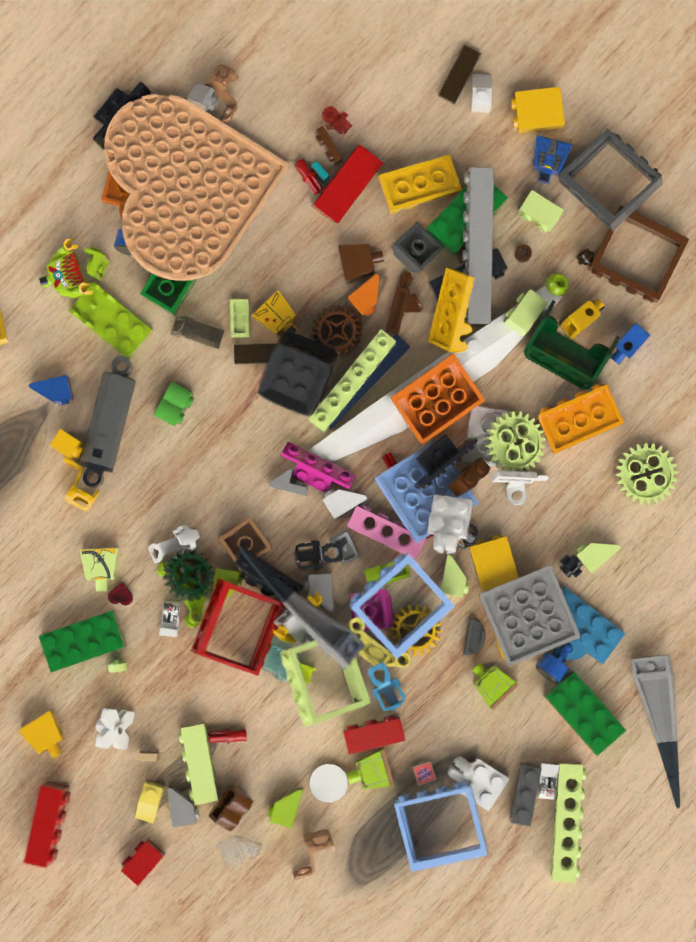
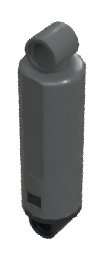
M118 356L113 360L112 373L104 372L102 374L79 465L87 467L83 474V481L91 488H98L103 484L104 471L113 473L136 381L129 377L133 366L128 358L124 356ZM120 362L127 363V368L124 371H118L117 369ZM92 473H97L98 480L95 483H90L89 476Z

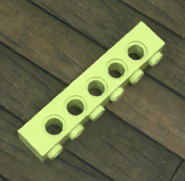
M381 329L315 410L313 415H311L309 421L324 433L394 347L396 341Z
M557 762L559 764L555 794L550 878L552 881L576 883V878H579L580 874L577 858L581 856V846H578V838H582V827H579V820L583 819V807H580L581 799L584 800L585 789L582 788V780H585L586 769L583 768L581 763ZM569 778L576 780V784L572 788L566 786V781ZM567 798H574L575 802L572 807L565 806ZM567 817L573 818V824L569 827L564 826V820ZM565 837L572 838V843L569 846L562 844ZM565 856L571 858V862L567 866L561 864V860Z

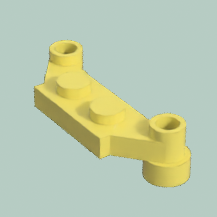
M353 618L347 623L346 628L350 629L365 645L359 655L374 666L385 663L386 667L397 666L403 668L410 664L408 653L404 652L400 656L401 662L399 663L398 659L391 652L363 632L365 624L361 618Z

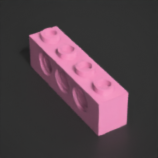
M365 505L356 506L347 528L403 554L408 553L413 559H417L426 538L416 544L403 523L396 521L394 524L388 521L389 517L382 513L375 515L371 513L372 509ZM371 517L375 520L373 528L365 527L364 520ZM384 526L392 528L393 533L391 536L386 537L382 534L381 530ZM401 534L409 535L410 542L407 545L399 542Z

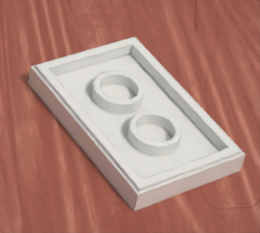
M477 406L470 411L465 441L469 438H476L478 442L474 444L475 448L472 451L463 454V462L471 463L477 458L482 457L489 466L496 467L497 461L491 462L493 455H487L491 449L485 447V445L490 444V441L486 440L485 437L491 435L487 432L488 429H493L491 423H497L496 418H502V414L507 413L509 415L508 410ZM502 433L501 435L503 441L505 440L504 433Z

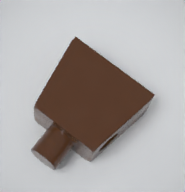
M369 244L338 246L346 284L375 273L374 264L384 262L382 251L371 253Z

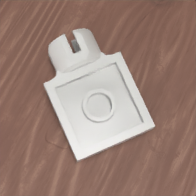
M434 495L427 532L435 536L433 543L435 551L444 553L445 547L447 554H453L456 552L458 540L462 538L467 539L473 500Z
M458 756L453 762L459 769L450 765L448 775L457 782L465 781L466 784L471 783L476 803L489 811L509 781V777L478 757L473 762H469L463 757ZM466 792L461 793L462 795L467 797Z

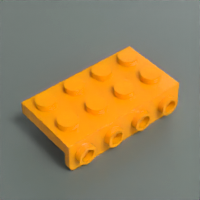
M599 383L592 387L593 391L588 393L585 390L575 394V398L570 401L566 398L557 402L558 406L552 409L550 406L539 410L540 414L536 417L553 454L624 424L608 384L603 385V383Z

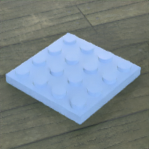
M438 439L374 478L416 544L431 535L427 531L434 495L456 497L448 487L449 482L460 474L455 465H449L446 468L447 471L442 476H436L428 488L415 489L413 486L427 474L416 458ZM471 490L462 496L456 497L473 500L472 507L479 503Z

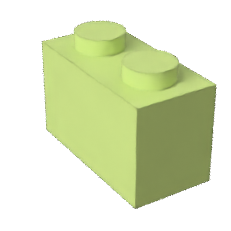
M531 190L518 213L521 214L520 217L527 222L531 220L537 224L536 227L539 230L551 232L564 210Z
M531 289L526 293L522 292L516 300L518 302L515 308L511 307L505 315L507 319L504 324L522 337L529 331L548 304L547 301Z

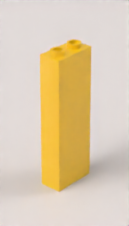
M495 535L490 537L491 541L484 543L483 539L478 540L473 546L469 547L482 593L519 578L507 536ZM494 633L500 657L503 659L505 657Z

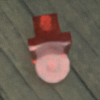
M332 106L323 109L322 119L328 123L324 126L328 130H335L338 134H346L353 126L346 119L348 114L345 111L338 112Z

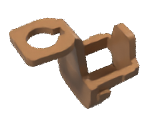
M221 64L215 68L204 85L213 88L216 94L228 106L220 118V121L224 123L231 120L237 110L236 100L226 89L230 81H237L239 76L233 68Z
M323 829L314 833L303 834L311 866L294 871V880L305 878L315 872L313 853L331 847L333 853H336L329 830Z

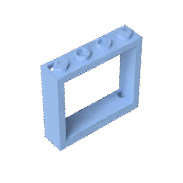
M408 553L396 557L393 560L395 563L390 568L388 566L379 573L380 577L375 581H369L365 585V590L361 594H355L349 604L397 659L455 607ZM409 563L443 602L393 646L359 607Z
M465 781L454 784V787L450 788L440 786L436 788V791L428 792V790L417 792L415 796L405 794L399 796L395 801L394 806L412 872L488 854L489 850L471 783L466 784ZM466 792L480 844L417 858L404 806Z

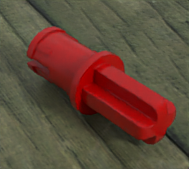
M304 158L298 160L294 166L302 176V181L307 183L314 195L321 193L323 187L315 177L316 173L312 172Z
M246 729L211 731L208 733L209 743L227 742V744L238 741L246 742L247 732Z

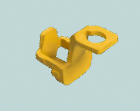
M64 457L63 462L79 471L74 484L65 496V501L83 511H88L97 499L100 491L96 490L93 496L77 488L83 474V468L76 462ZM79 500L87 505L86 508L75 501Z

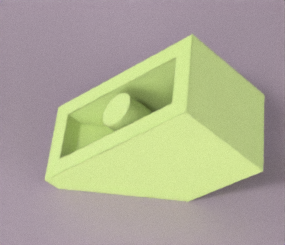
M583 543L576 549L578 553L575 556L582 562L585 569L592 573L620 550L621 547L611 544L589 543L586 545V543Z
M446 555L440 590L444 594L463 597L464 594L468 593L469 583L466 582L467 578L453 557Z

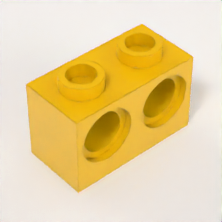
M60 429L50 443V446L68 458L75 460L76 457H81L84 443Z

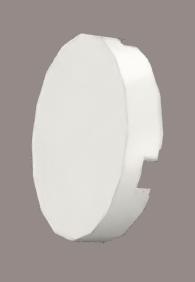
M334 764L318 766L310 777L312 794L323 802L332 803L339 800L345 795L348 788L346 773L341 767Z

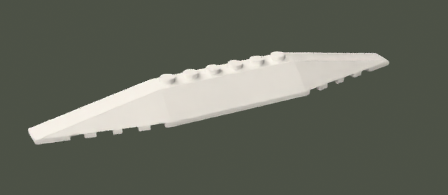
M546 285L535 293L547 301L548 304L529 331L542 319L552 300L556 301V304L563 297L552 295L547 290ZM507 312L492 321L491 324L486 325L463 342L468 346L467 350L461 353L448 351L308 451L332 463L403 432L408 426L391 401V396L452 353L455 354L474 382L495 368L525 335L523 337L504 324L507 319L505 316Z

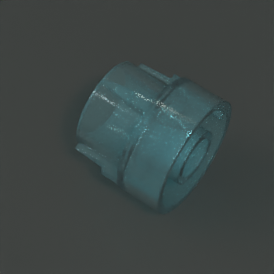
M271 646L262 669L271 673L275 679L288 683L286 669L282 664L283 660L280 654L281 651L287 649Z

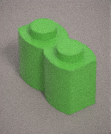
M171 382L154 416L174 427L177 424L180 425L185 417L183 414L185 408H190L194 401L192 397L194 393Z

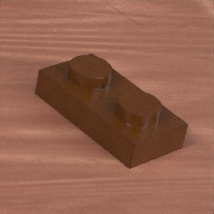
M321 126L316 129L317 136L315 138L320 146L324 145L327 150L325 155L329 162H334L336 166L342 163V157L325 128Z

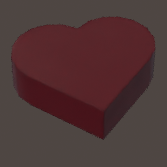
M124 582L120 583L108 594V600L112 604L130 605L134 599L133 594Z

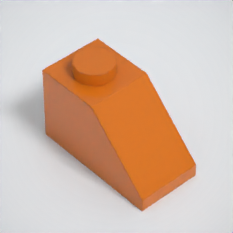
M375 274L347 297L350 304L361 317L365 315L368 317L376 311L379 286L378 274Z

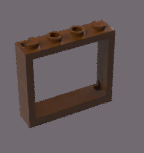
M620 205L616 214H618L624 207ZM633 212L625 221L678 246L657 291L654 292L598 264L614 233L609 228L588 270L592 271L591 273L596 275L595 277L608 279V282L618 287L621 285L625 287V291L630 294L636 295L637 293L643 296L642 299L646 302L657 303L674 272L689 238Z

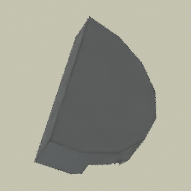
M471 617L469 618L463 655H472L478 652L486 640V632L482 624Z

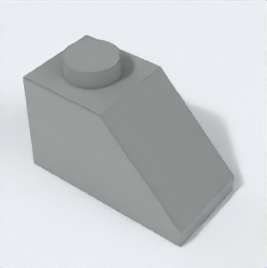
M332 574L308 575L309 579H305V590H309V594L312 597L315 591H317L323 598L320 604L327 611L334 612Z
M169 786L167 791L172 827L196 824L197 819L200 818L199 807H195V802L191 801L190 798L174 786Z

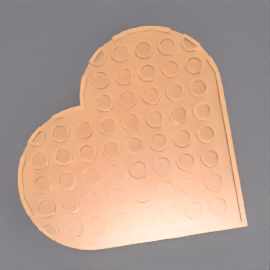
M150 94L142 96V98L133 102L130 101L114 115L105 135L104 154L108 169L115 181L130 194L125 203L122 216V231L125 243L132 256L140 265L153 274L170 280H193L204 277L218 269L230 256L290 165L195 104L174 95Z

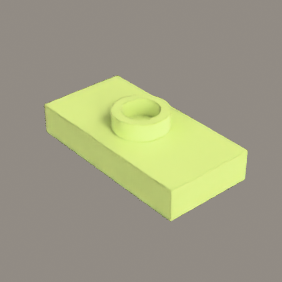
M230 299L231 338L250 337L249 299Z

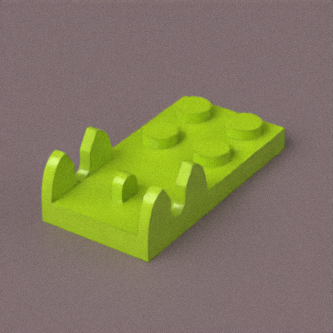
M92 282L87 291H92L93 293L81 296L72 308L69 309V312L129 360L153 330L95 282Z

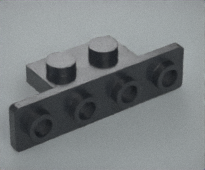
M140 81L129 95L116 88L93 116L103 125L93 137V141L103 150L106 131L114 115L130 101L133 102L142 98V96L151 94V91L143 82Z
M443 435L416 458L427 474L413 485L415 489L428 488L436 476L440 477L447 471L446 468L449 465L459 462L462 454L472 451L475 448L474 444L478 440L476 438H469L456 448L448 435Z
M239 552L234 565L243 570L240 577L246 580L245 583L252 587H257L266 596L276 595L242 553ZM249 552L298 595L301 594L303 585Z

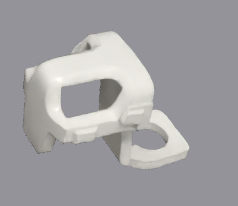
M182 525L173 530L174 538L159 544L156 542L152 543L148 550L154 563L163 561L165 555L181 550L183 553L184 550L188 549L191 553L197 546L196 540L200 538L198 530L190 529L188 525ZM154 548L159 552L158 557L155 555Z

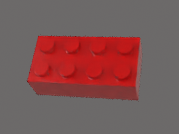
M45 782L40 786L24 864L47 868L50 864H53V861H56L58 849L55 848L57 843L60 842L63 830H60L62 822H65L67 814L64 808L66 803H69L71 792H68L69 786Z

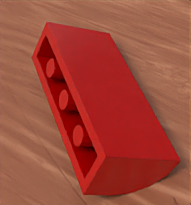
M359 144L313 203L312 207L327 219L338 224L383 165V162Z

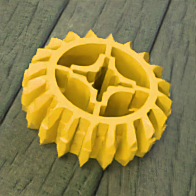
M415 604V610H412L411 605H408V612L401 608L400 610L403 615L400 616L396 613L395 616L399 620H393L392 623L396 624V627L390 628V631H396V634H392L391 638H398L394 645L402 639L400 627L410 632L411 629L406 626L415 627L419 620L421 622L424 616H428L433 610L430 609L426 613V606L423 605L422 610H419L418 604ZM419 614L413 624L402 622L409 615ZM437 622L432 627V633L427 631L423 635L429 638L426 643L420 646L412 645L406 653L409 654L410 650H413V656H416L417 650H420V654L424 655V648L431 652L428 646L431 644L433 647H436L437 645L433 640L440 641L441 639L435 636L436 633H442L441 629H436V626H440L441 622Z

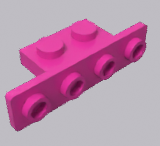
M287 442L281 453V456L297 463L292 477L324 493H327L332 481L350 489L355 480V474L291 442Z

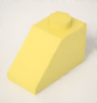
M148 780L145 782L135 818L154 823L166 786Z

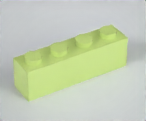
M205 722L183 726L178 735L180 743H184L185 751H182L184 763L187 762L188 765L186 778L187 782L191 781L192 789H189L191 801L194 800L195 805L218 801L219 794Z

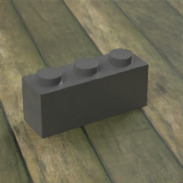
M520 763L510 815L511 823L531 827L542 770L539 766Z

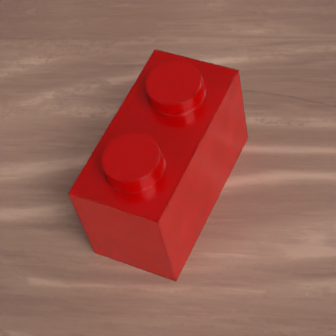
M149 839L145 843L141 840L134 849L137 851L134 856H128L122 863L124 867L121 872L137 886L142 883L165 855Z

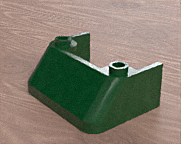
M552 300L525 347L524 355L528 360L581 389H589L612 356L620 337L616 336L609 348L603 344H594L590 350L580 346L556 332L559 323L554 317L549 315L556 302Z

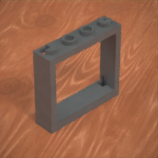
M607 129L558 175L561 185L609 229L614 231L663 184L662 175L658 172V169H652L648 165V161L643 156L639 157L630 144H624L618 134L612 133ZM608 144L651 181L615 216L573 179Z

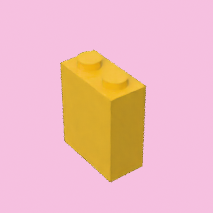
M560 87L518 91L511 98V109L515 110L516 117H513V126L517 128L518 134L563 129L565 121Z

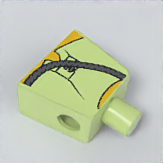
M119 548L80 550L86 580H95L96 592L107 591V579L116 578Z

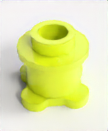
M299 663L307 686L308 682L312 683L313 671H316V668Z

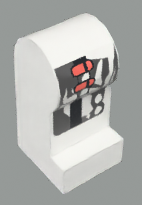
M165 600L160 636L178 637L181 601Z
M540 762L542 770L538 786V798L554 800L559 764Z

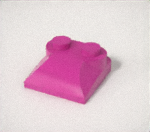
M387 589L378 590L359 608L378 629L391 628L392 621L394 620L391 596ZM357 593L349 594V600ZM351 608L352 619L360 618ZM365 624V627H364V630H363V631H369V630H371V629Z

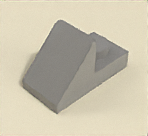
M293 468L269 482V487L307 496L308 488L305 487V483L294 481L293 484L290 483Z

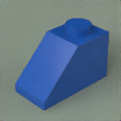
M67 375L29 384V388L55 404L58 403V406L69 404V400L74 399Z

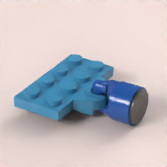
M563 587L561 590L581 637L554 648L552 654L545 652L535 665L536 670L542 676L555 684L559 683L569 670L563 664L566 660H576L582 658L587 653L602 665L626 634L566 587Z

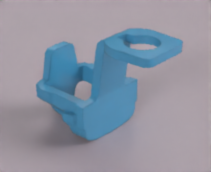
M380 663L368 669L372 683L377 686L372 691L374 697L378 699L380 707L384 711H392L400 707L405 702L404 692L400 688L401 683L397 678L391 679L390 672L385 663ZM377 669H382L385 672V681L382 683L374 677V672ZM395 686L403 699L401 701H398L393 691ZM379 694L385 695L389 703L387 708H385Z

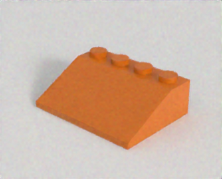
M454 353L390 397L406 425L422 445L485 401Z

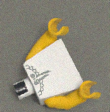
M315 591L313 597L310 595L307 597L308 602L319 609V604L323 600L322 596ZM289 609L274 621L279 629L277 631L274 630L273 633L281 641L291 644L296 642L304 644L306 641L314 640Z

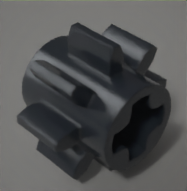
M566 555L560 560L563 565L559 568L568 578L572 575L577 577L583 572L580 569L583 564L575 555L571 557Z

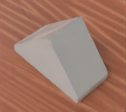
M347 530L329 538L331 543H341L342 565L360 557Z

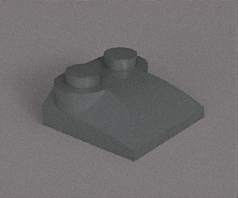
M418 221L391 247L395 257L411 272L418 274L444 249Z

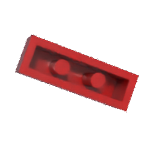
M395 714L384 717V721L377 722L376 719L366 721V725L358 727V724L346 726L347 730H343L349 754L405 741L400 717H396Z

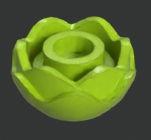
M553 273L546 279V288L552 295L562 296L568 291L569 282L565 275Z

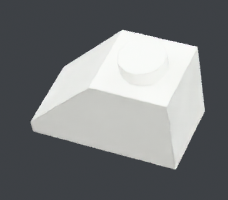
M472 74L471 112L490 113L492 102L491 74Z
M332 489L325 493V498L322 499L333 518L337 519L367 500V497L338 489L335 491Z

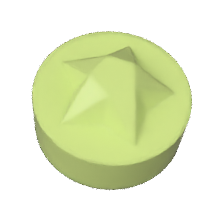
M114 660L108 665L109 673L127 671V663L121 660Z

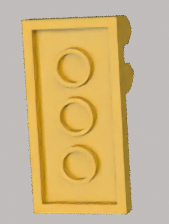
M450 154L378 176V181L381 184L390 214H395L404 208L409 210L418 204L462 191Z
M452 268L445 269L428 338L429 343L454 353H461L467 350V344L460 341L459 338L463 334L467 335L472 332L471 326L464 323V318L475 277Z

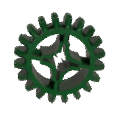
M186 549L183 553L178 551L176 555L173 554L170 557L171 560L166 561L167 567L163 569V572L167 574L162 579L168 580L164 586L171 587L169 593L174 591V598H178L181 595V601H185L188 598V601L192 602L194 598L199 600L201 596H206L207 591L212 589L210 584L214 583L215 580L210 577L215 572L209 570L213 567V565H207L209 558L202 559L203 553L196 556V550L190 553ZM183 562L193 563L195 567H190ZM176 568L178 569L177 572H178V574H179V580H178V581H177V578H176ZM194 571L190 578L184 580L187 577L186 574ZM199 571L201 573L202 580H200L198 577ZM187 584L195 590L186 589L182 585Z

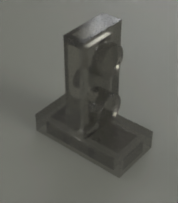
M187 316L176 317L171 331L172 336L182 337L215 349H219L224 330L194 321L193 318Z

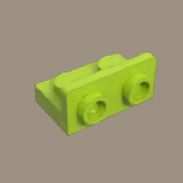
M85 247L84 252L90 258H93L87 264V273L94 280L101 282L109 260L105 257L106 254L102 253V250L91 247V249Z

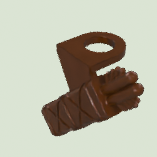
M405 271L404 274L400 275V286H397L386 332L398 334L404 313L423 311L422 304L416 294L412 293L409 296L410 289L408 287L412 285L411 280H413L411 272Z

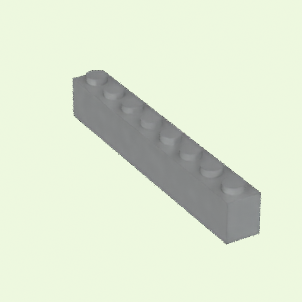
M470 167L464 173V183L467 184V192H464V203H467V207L463 214V221L466 223V231H463V242H466V250H463L465 269H463L462 273L475 278L464 323L491 324L494 168Z

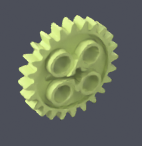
M513 411L509 412V415L507 413L502 414V418L497 417V423H491L493 429L487 430L491 435L485 437L486 440L490 441V444L485 445V447L491 449L487 455H493L491 462L497 461V468L503 466L502 470L505 471L509 469V471L523 470L527 472L529 468H535L534 462H540L538 456H544V453L540 450L546 448L541 442L545 441L546 438L540 437L544 431H538L540 423L533 424L535 418L528 420L529 414L522 416V412H517L515 415ZM519 426H521L523 430L521 435L518 432ZM502 433L506 435L505 442L501 438ZM526 444H528V446H529V452H528V453H527L526 450H525V445H526ZM509 451L513 453L512 460L508 456Z
M647 443L643 444V448L637 444L636 451L630 447V454L623 453L625 460H618L622 466H616L620 473L615 474V476L620 477L621 480L616 482V484L623 485L620 491L626 490L625 497L631 495V502L638 499V504L641 505L645 500L646 505H650L652 500L654 504H657V498L664 501L663 494L670 496L671 494L668 489H675L672 482H677L678 480L673 478V475L678 474V471H673V468L677 464H671L674 457L667 458L669 451L662 453V446L656 450L654 443L651 444L650 448H648ZM650 457L656 458V467L649 465L648 460ZM633 462L639 466L637 473H633L630 470V465ZM663 468V471L649 475L648 478L630 479L632 476L644 473L645 469L648 472ZM656 475H660L663 478V483L660 486L654 482ZM638 481H642L645 484L643 491L637 490L636 483Z

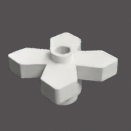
M103 708L101 718L96 723V730L99 734H97L95 746L109 748L113 744L114 748L126 750L129 737L125 729L133 723L135 712L121 710L117 713L115 709Z

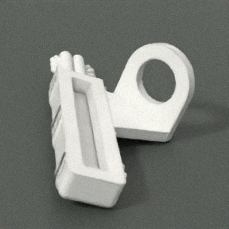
M497 470L491 475L493 482L508 483L505 486L507 497L513 505H521L526 501L525 484L549 479V476L537 475V472ZM515 491H520L523 496L521 500L514 501L512 494Z

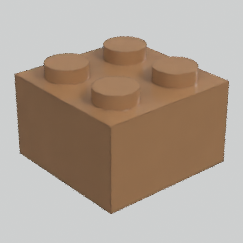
M252 517L247 518L219 538L234 562L242 547L259 558L273 549Z

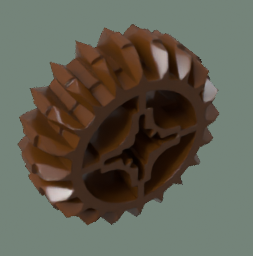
M340 305L338 306V311H334V306H330V313L325 308L323 309L325 316L318 313L317 316L321 320L314 319L313 323L318 325V327H311L312 331L317 332L312 334V338H318L316 342L331 348L335 352L340 351V356L343 357L344 350L351 354L350 346L354 350L357 349L354 342H361L356 336H363V332L357 331L362 328V324L356 325L360 318L353 319L354 311L349 315L347 314L349 308L346 307L344 312H341ZM332 317L345 318L337 324L328 320ZM349 322L353 328L351 339L344 333V329ZM323 324L330 330V334L325 341L321 335ZM332 327L335 329L342 328L340 330L342 336L339 334L333 335L334 330H332ZM336 339L346 343L342 346L329 345Z

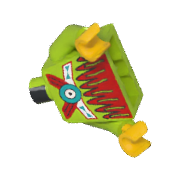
M69 238L64 241V245L49 260V264L46 265L49 274L39 278L42 288L53 285L57 293L69 298H77L84 294L91 295L93 292L87 291L91 283H86L77 255L74 251H71L77 249L78 245L72 246L71 242L74 238Z

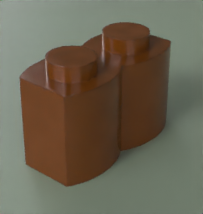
M482 457L477 458L464 467L460 474L449 482L448 487L456 497L462 496L474 488L479 480L489 473L491 467Z
M231 785L224 792L221 800L213 806L209 817L217 825L232 831L239 824L241 817L250 810L253 800L247 793Z

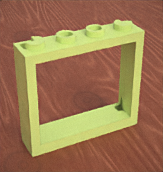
M315 640L280 652L283 660L282 664L287 673V681L291 685L293 699L297 704L299 718L302 719L304 727L371 704L355 657L351 664L343 669L353 703L316 717L296 656L298 652L319 646Z

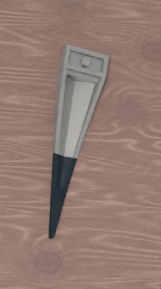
M242 547L239 550L322 650L328 656L331 655L343 669L348 667L364 648L363 642L350 629L338 623L294 592Z
M668 654L631 659L634 681L659 748L676 808L679 809L680 787L675 680L671 657Z

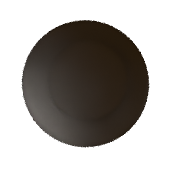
M588 248L583 250L576 257L577 263L579 265L584 264V266L588 265L593 261L595 253Z

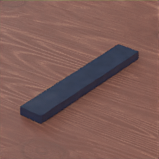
M397 334L393 337L396 341L394 347L328 428L332 429L410 349V346Z

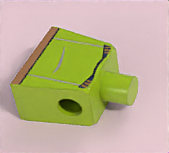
M479 662L472 669L478 676V679L473 684L491 710L499 705L519 685L494 665L487 670Z
M384 748L357 760V770L347 773L349 783L361 781L363 789L394 786Z

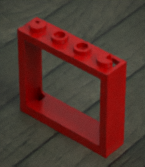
M218 578L191 652L258 676L261 667L264 668L266 654L271 650V641L273 636L276 635L273 631L278 630V626L275 625L274 621L283 614L285 604L274 598ZM229 589L272 604L249 665L206 650Z

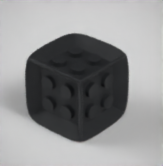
M284 332L269 359L259 385L258 394L264 399L295 413L306 416L313 415L332 374L338 353L302 335Z

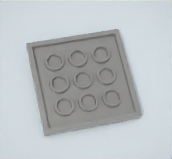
M551 565L479 594L508 667L581 637Z

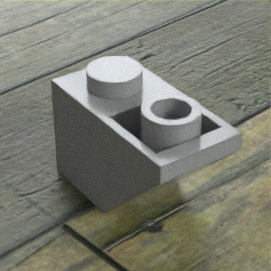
M200 83L195 84L187 97L188 101L207 113L213 112L218 104L215 90Z

